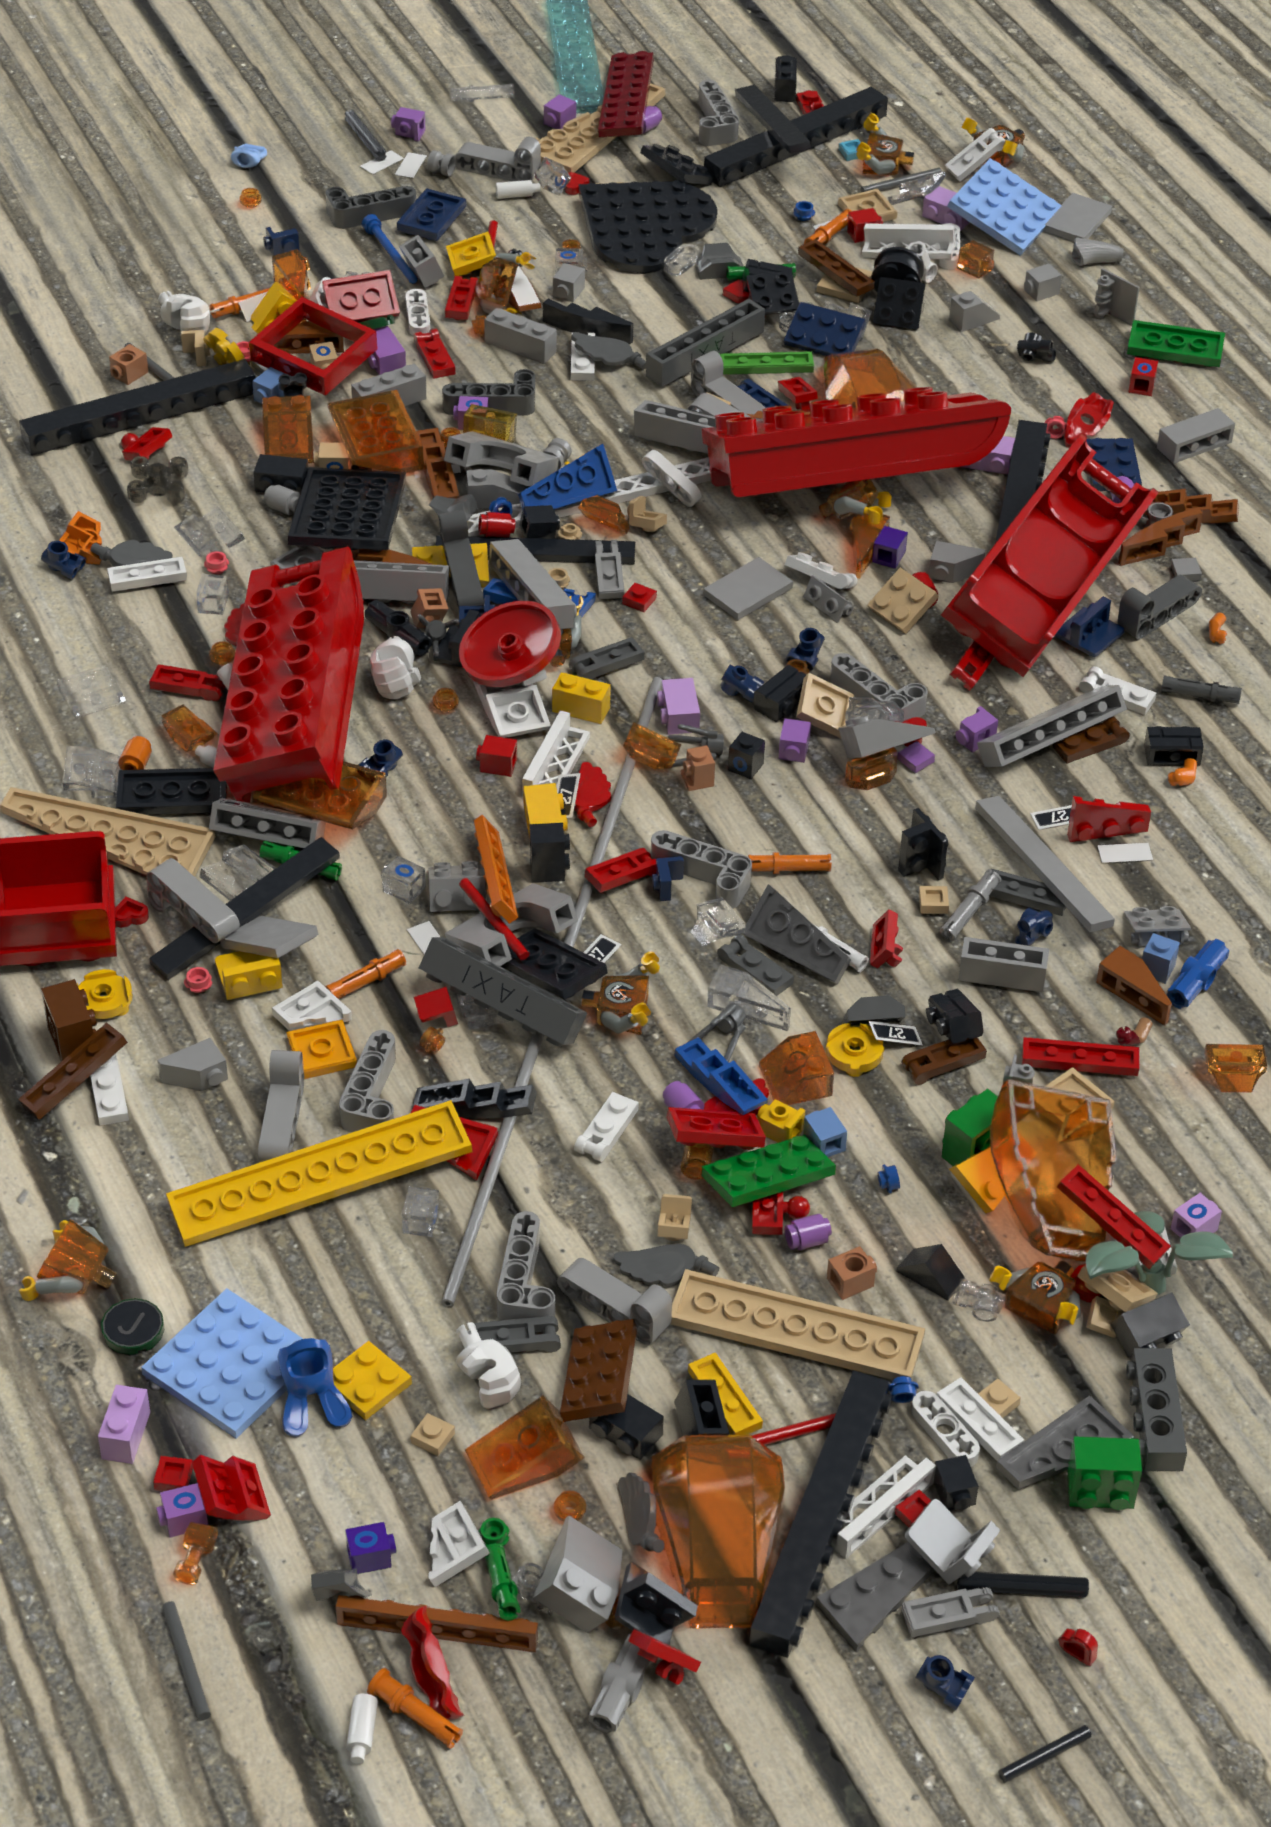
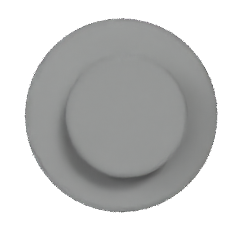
M280 485L269 486L264 494V502L268 504L269 508L290 516L295 514L300 494Z

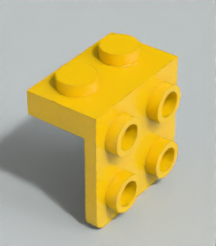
M273 283L251 315V320L254 322L251 328L259 334L297 300L280 283Z
M241 951L219 955L215 958V965L227 1000L283 988L279 958Z

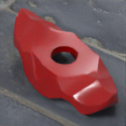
M1095 392L1085 399H1078L1067 419L1064 436L1066 447H1070L1081 434L1089 439L1099 433L1110 419L1114 402L1102 398ZM1081 417L1089 418L1092 424L1084 423Z
M421 1606L407 1618L401 1628V1634L408 1640L411 1647L410 1668L416 1685L430 1701L429 1707L447 1720H454L465 1715L461 1712L458 1697L454 1694L450 1685V1673L439 1646V1641L432 1633V1623L426 1613L427 1606Z

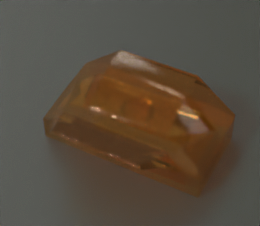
M598 495L582 499L578 509L585 517L622 533H628L630 529L628 524L629 517L623 515L619 504Z
M184 704L161 715L162 724L170 738L185 752L194 751L199 745L202 746L219 735Z
M633 722L623 747L632 759L656 770L672 768L682 744Z
M895 747L848 761L846 764L845 782L850 788L870 790L890 783L897 772V750Z
M1206 1044L1204 1053L1208 1072L1214 1076L1221 1092L1251 1093L1258 1079L1266 1073L1267 1061L1264 1045Z

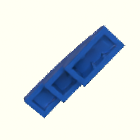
M699 1037L675 1048L674 1056L689 1073L713 1095L742 1115L768 1102L765 1095L734 1060L728 1063L717 1049L711 1051Z

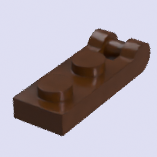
M1115 716L1105 719L1103 723L1091 726L1053 743V749L1068 764L1121 745L1129 739L1130 733L1124 727H1120V722Z
M967 1037L966 1041L955 1044L948 1039L905 1055L901 1060V1064L907 1071L911 1072V1078L915 1084L922 1085L931 1077L985 1059L987 1050L978 1037L973 1039Z

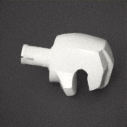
M164 291L159 295L158 300L162 304L161 318L167 325L175 329H181V332L204 330L205 334L207 333L210 324V311L207 303L195 296L186 294L172 295L169 291Z
M398 636L390 637L382 642L372 652L370 657V669L375 685L382 697L388 699H398L410 694L414 689L413 686L421 680L418 668L413 667V649L405 640Z
M467 1323L468 1331L464 1324L461 1325L456 1333L465 1349L457 1356L456 1363L458 1367L471 1379H479V1398L483 1408L491 1409L507 1404L518 1393L521 1385L520 1374L511 1353L496 1340H481L474 1323Z

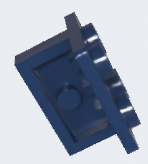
M1102 596L1095 603H1091L1088 608L1083 607L1060 627L1055 637L1095 658L1124 634V627L1109 620L1111 600Z

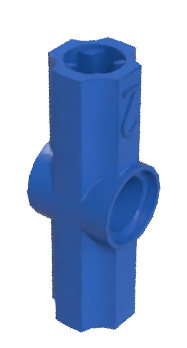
M1219 939L1208 940L1195 957L1190 956L1185 961L1179 977L1167 990V997L1174 1007L1179 1009L1188 1007L1201 990L1207 991L1215 979L1217 970L1229 956L1230 950L1223 941Z

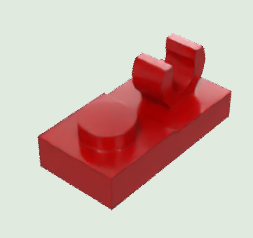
M807 90L796 93V102L803 115L824 106L817 91Z
M801 377L778 381V390L795 403L796 409L810 412L809 401L818 399L817 391Z
M890 909L873 924L870 965L877 969L885 962L892 967H896L902 962V958L898 955L903 951V947L895 943V937L899 931L897 926L898 913Z
M636 1629L633 1630L628 1642L640 1648L637 1653L638 1655L656 1663L658 1657L663 1659L657 1665L655 1674L666 1679L669 1671L672 1669L668 1680L677 1685L684 1678V1667L697 1673L701 1661Z

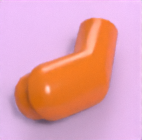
M1220 612L1216 613L1209 621V638L1213 643L1223 644L1226 641L1227 632L1220 629L1226 621V616Z
M1191 758L1186 759L1183 768L1170 772L1168 774L1169 784L1172 786L1192 784L1196 777L1197 761Z

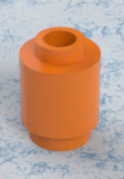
M135 736L128 740L119 758V767L122 770H144L152 753L151 743L142 736Z

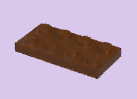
M634 1319L616 1320L611 1323L594 1326L588 1325L574 1329L560 1408L563 1422L625 1412L637 1334V1325Z

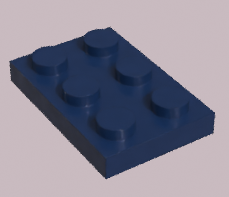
M426 188L398 220L397 230L410 235H419L428 240L438 241L466 208V199Z
M800 301L784 338V344L850 363L866 321L864 318Z
M1133 438L1086 439L1087 444L1097 452L1092 458L1114 476L1128 477L1134 484L1137 482L1142 486ZM1090 477L1091 485L1098 491H1108Z

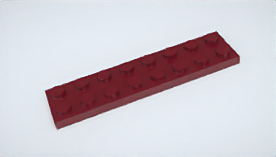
M639 51L636 54L620 52L611 56L598 126L599 137L642 135L654 64L653 52Z

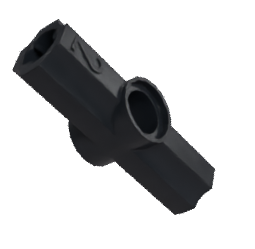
M378 600L369 603L364 613L365 618L387 634V639L390 637L394 638V636L400 637L411 646L413 653L420 657L428 652L432 646V638L411 624L407 613L394 611Z

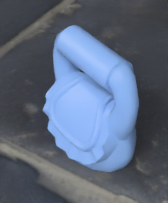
M251 144L236 146L231 154V160L242 168L255 167L261 159L267 156V149Z

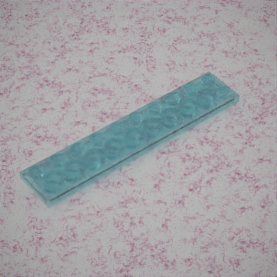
M545 0L559 94L576 101V114L594 113L597 111L598 106L603 105L604 95L588 1Z

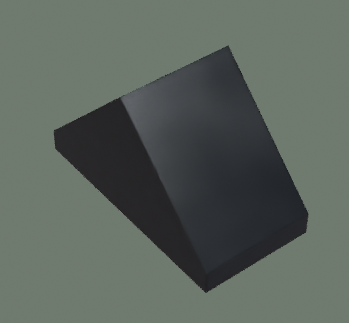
M942 1244L914 1248L897 1267L898 1273L946 1300H949L965 1281L964 1275Z

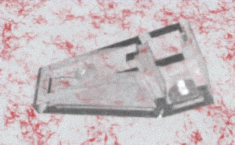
M720 964L708 987L707 1007L723 1011L728 1004L734 1003L744 1010L748 1020L784 1031L789 1030L791 1008L747 972Z

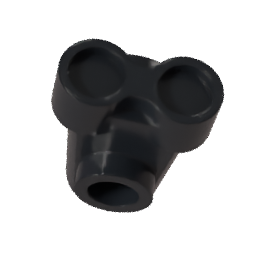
M1029 332L1025 334L1024 340L1018 341L1017 351L1024 360L1034 361L1037 358L1043 359V361H1055L1056 349L1053 348V340H1046L1037 333Z
M297 373L294 376L283 374L279 376V389L283 391L286 408L291 411L302 409L305 405L303 392L307 387L306 374Z

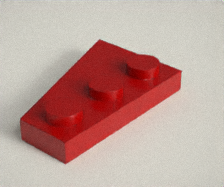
M414 1105L411 1113L425 1109V1107ZM459 1117L471 1142L472 1152L446 1161L473 1179L478 1180L498 1136V1128Z

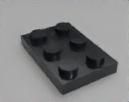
M658 144L642 146L640 154L681 182L712 185L715 177L707 172L708 169L702 165L695 164L693 162L694 159L690 156L679 153L680 150L672 145L663 147Z

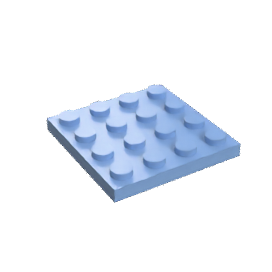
M991 158L953 196L947 205L955 213L1020 256L1043 232L1045 224L1062 206Z
M226 1288L141 1367L142 1375L237 1439L287 1391L278 1365L279 1349L287 1347L303 1338Z

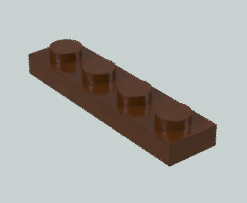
M812 240L798 247L799 256L856 297L874 289L875 281L818 240Z
M106 1022L18 1100L25 1109L40 1120L128 1042L120 1032Z

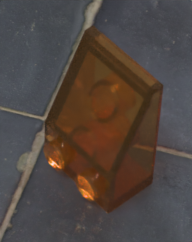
M298 249L272 256L274 283H280L296 300L301 296L309 299L311 284L307 271L310 269L308 259L303 257Z
M296 395L262 398L265 455L308 459V463H314L310 396Z
M544 1395L465 1449L487 1496L491 1500L558 1477L585 1458L567 1423L563 1422L560 1411Z

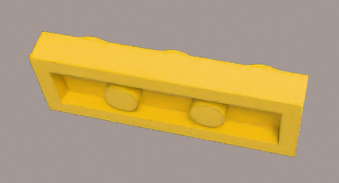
M716 1352L688 1364V1373L693 1380H716L727 1427L734 1440L763 1428L762 1418Z

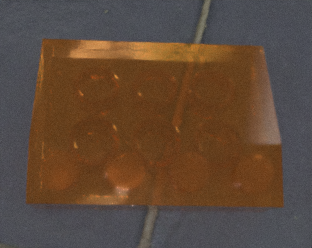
M397 390L327 403L328 410L352 465L382 471L406 473L424 470L423 445Z
M343 761L339 789L330 790L323 779L309 778L257 790L252 797V801L353 830L374 816L386 799V773Z

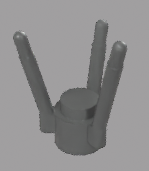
M418 614L417 618L426 627L425 634L432 638L433 653L435 656H438V640H441L446 635L447 628L458 624L459 619H453L446 623L439 620L429 622L423 615Z
M679 724V729L703 736L668 735L669 740L701 743L700 747L707 745L714 760H716V755H722L724 737L723 734H718L717 731H708ZM686 758L665 762L662 766L667 768L683 765V761H686Z
M728 1004L709 1025L688 1042L698 1037L700 1039L703 1038L716 1026L725 1033L734 1031L724 1056L729 1063L738 1039L746 1029L742 1024L746 1019L744 1010L737 1004Z

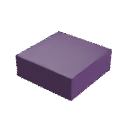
M916 741L899 751L897 760L914 773H917L935 762V754Z

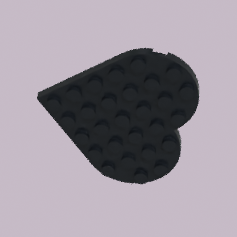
M680 180L673 182L579 184L578 187L593 250L605 263L607 260L610 261L612 264L617 265L616 268L619 270L633 273H650L669 267L671 261L679 258L682 243L704 238L705 233L709 230L713 231L717 222L718 210L711 196L701 189L685 184Z

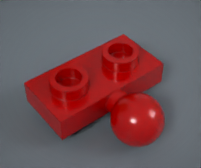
M152 427L141 437L133 433L125 434L121 439L124 459L136 462L148 460L153 452L163 448L165 443L173 437L170 428Z
M783 1191L754 1200L752 1234L783 1235V1214H788L795 1220L807 1217L810 1212L808 1200L802 1196H794L788 1202L783 1201Z

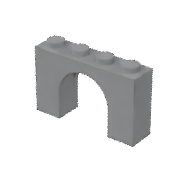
M471 431L448 438L444 461L464 467L487 464L512 470L510 481L530 487L556 472L560 457Z
M534 883L513 894L518 918L509 924L502 916L500 917L511 931L523 927H540L556 934L578 921L571 896ZM482 913L445 933L446 939L498 966L512 960L504 934L497 932Z

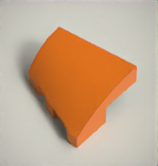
M78 511L69 522L66 532L59 541L67 544L69 553H77L85 557L86 564L100 565L102 560L98 555L91 552L90 549L94 543L102 545V538L99 536L101 523Z

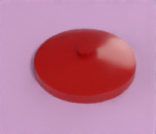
M514 601L499 605L481 615L465 632L459 647L460 662L467 675L478 684L488 687H506L521 683L539 673L555 656L561 640L560 626L551 610L540 603Z

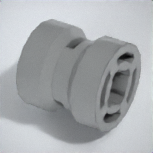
M432 150L427 161L428 171L432 173L441 172L442 175L448 177L453 174L456 166L455 155H443L440 151Z
M554 438L543 452L560 457L557 470H559L572 454V449L565 440Z
M1165 503L1151 504L1148 508V519L1145 528L1157 521L1172 516V508Z

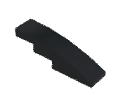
M549 298L543 302V322L572 333L578 332L586 335L588 333H595L597 337L614 338L628 344L633 343L634 323L597 306L590 311L573 302L567 307Z
M469 1078L417 1088L413 1107L418 1105L428 1108L451 1100L458 1116L461 1118L482 1119L521 1116L533 1113L537 1091L532 1084L505 1089L501 1081L474 1086Z

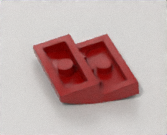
M201 1454L192 1461L207 1515L245 1521L263 1520L271 1516L255 1463L233 1455L224 1463Z

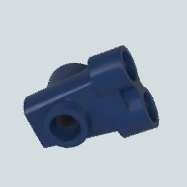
M52 541L42 553L41 561L48 564L51 570L60 571L62 575L74 579L77 572L85 566L86 558L77 553H69L66 543Z
M805 628L799 634L800 643L796 648H792L789 651L786 661L792 666L800 665L804 669L812 671L818 662L817 656L825 638L817 629Z
M730 664L721 678L720 686L727 695L737 696L740 693L743 695V698L753 703L754 691L761 687L765 681L757 676L749 675L748 671L742 666Z
M387 739L378 741L373 747L374 755L370 758L366 757L357 765L360 773L364 776H369L377 784H380L388 776V771L393 770L397 766V761L403 756L401 749Z
M1031 908L1026 909L1017 923L1020 934L1016 936L1015 943L1031 946L1040 936L1047 937L1053 929L1052 913L1047 910L1037 912Z
M936 1655L931 1658L927 1656L915 1677L928 1690L934 1691L944 1698L943 1703L955 1711L975 1679L973 1675L963 1669L961 1672L954 1670L952 1662L942 1655Z

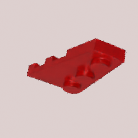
M1073 796L1067 836L1070 842L1148 832L1151 810L1146 804L1121 801L1116 804H1108L1104 802V799H1094L1091 802L1083 801L1082 797Z

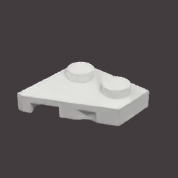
M319 981L314 982L272 1007L273 1016L289 1031L342 1019L343 1022L352 1019V1011Z
M461 1501L432 1518L431 1532L433 1533V1540L430 1544V1555L433 1558V1565L428 1577L432 1584L437 1587L488 1555L489 1551Z

